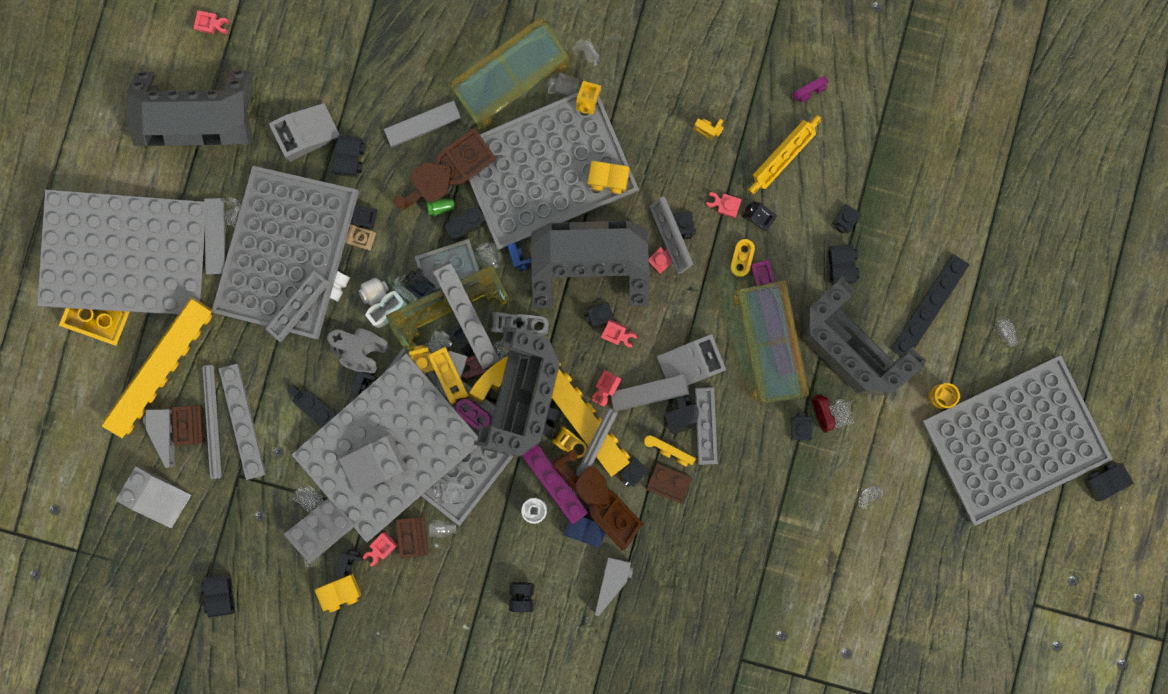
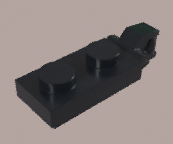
M291 385L287 390L295 397L292 400L295 405L321 427L325 426L337 415L336 412L309 390L302 388L300 391L294 385Z

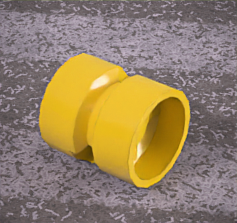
M937 384L930 389L928 399L935 408H951L958 403L960 393L953 384Z

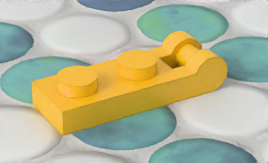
M444 347L428 355L451 405L462 397L463 399L469 397L447 348ZM457 385L459 391L452 393L450 388Z
M646 436L644 438L645 446H655L661 449L660 454L668 458L672 455L678 458L676 462L686 467L688 464L693 465L696 458L653 436Z

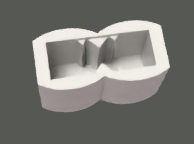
M392 291L386 294L380 303L370 307L365 316L373 326L380 328L385 326L392 316L400 314L406 308L407 303L399 293Z

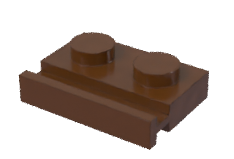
M202 405L172 407L174 446L204 444Z
M656 463L646 489L682 504L692 478Z
M425 516L396 520L400 559L429 555Z

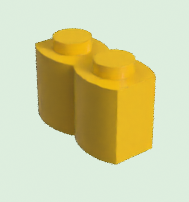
M591 161L587 184L594 191L609 189L610 193L622 194V192L627 190L630 167Z
M353 573L315 589L323 612L329 610V613L340 609L339 605L343 603L351 605L357 602L358 597L362 595Z

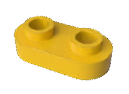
M748 239L740 240L735 246L730 270L736 277H743L750 270L755 246ZM741 247H747L748 251L743 253ZM739 264L742 265L743 270L738 271L736 269V266Z

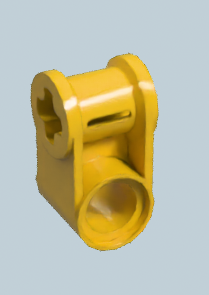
M561 426V431L556 438L551 440V442L567 452L574 450L577 444H582L584 446V453L577 455V458H583L588 449L583 441L563 426Z

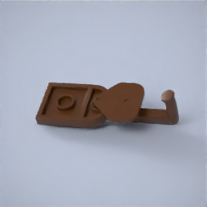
M473 128L441 151L435 164L426 162L417 167L411 174V180L417 190L406 198L401 196L395 197L394 205L400 210H405L422 197L428 202H436L447 194L449 185L457 186L466 183L495 162L497 158L476 129Z
M570 450V452L556 458L552 462V467L581 499L589 504L593 520L622 551L627 549L643 523L614 492L607 490L605 477L595 467L590 466L586 468L578 478L566 465L568 461H576L577 453L575 450Z

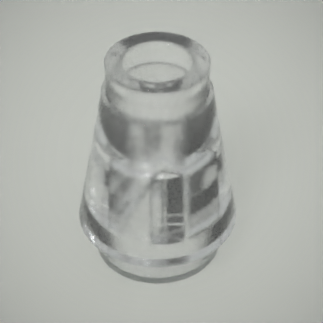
M1009 317L995 323V330L1008 347L1019 343L1014 323Z
M433 519V521L428 522L429 537L436 539L456 534V523Z

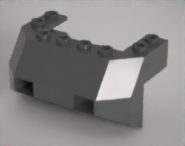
M240 69L230 71L224 91L212 89L208 91L170 90L168 92H159L158 85L151 86L155 78V72L140 71L135 73L127 90L128 127L133 146L253 143L247 113L253 94L250 71Z
M630 221L548 223L531 232L533 308H553L552 278L629 276V306L649 305V257L646 228Z
M841 276L825 292L823 291L802 313L803 340L857 394L888 395L893 393L923 368L926 359L912 346L896 361H893L840 308L856 291Z
M503 327L504 336L502 343H499V347L510 351L491 427L478 426L480 432L478 440L474 442V445L484 447L488 451L521 458L541 443L560 363L548 338L519 328Z

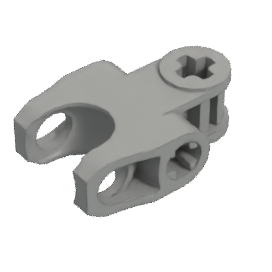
M492 312L493 323L490 332L504 334L503 327L518 328L517 324L521 321L523 326L519 329L539 336L548 334L549 322L542 316ZM500 318H502L501 328H499ZM535 323H544V328L539 331L535 330Z
M361 328L357 329L354 335L338 329L333 330L327 337L331 353L335 356H340L339 362L344 367L358 372L375 373L377 370L376 362L366 357V355L374 351L385 353L389 348L388 342L383 338Z

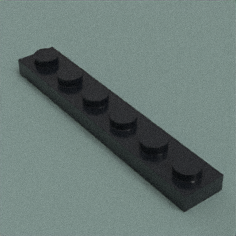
M955 254L951 255L890 350L901 356L910 347L916 348L970 264Z

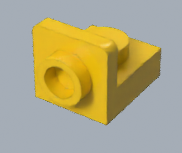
M586 81L582 82L576 99L577 111L594 114L601 92V85Z
M698 118L693 129L713 140L715 135L719 137L724 129L721 126L724 120L720 119L714 128L708 120H700Z
M424 345L413 347V351H410L409 355L423 372L435 371L428 357L431 354L430 348H424Z

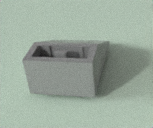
M325 103L287 114L269 123L285 158L289 162L338 139L340 135Z
M712 334L657 356L665 379L684 374L687 386L726 370Z

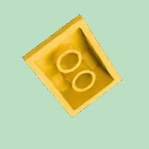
M66 308L59 326L117 346L130 312Z

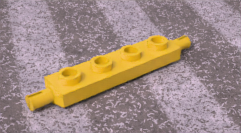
M815 115L810 122L803 120L753 174L755 182L748 189L752 195L760 187L766 189L816 135L815 127L822 121L820 116Z

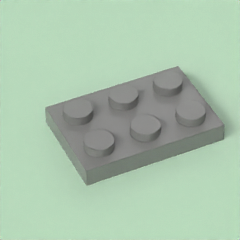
M469 239L415 256L417 266L422 270L421 274L435 285L433 291L442 288L432 269L448 261L451 262L461 282L481 276Z
M328 498L288 530L284 536L310 564L354 528L355 524Z

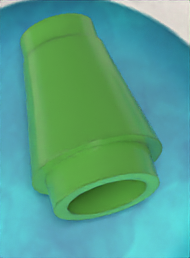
M440 198L436 202L426 201L428 216L433 215L434 217L455 210L453 199Z

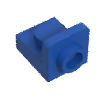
M515 243L508 245L514 269H519V271L529 269L531 258L520 261L523 258L520 247L516 248Z

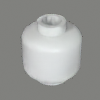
M373 278L362 283L361 289L358 291L364 304L368 303L370 306L381 302L389 289L385 281L381 282L378 278Z

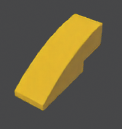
M508 356L494 364L480 377L471 389L469 398L482 404L491 388L498 392Z

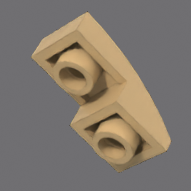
M350 224L345 243L371 251L376 233Z

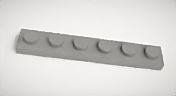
M448 261L432 269L482 369L499 362V357L451 262Z
M234 364L219 368L245 478L249 480L265 476L266 471L240 365Z

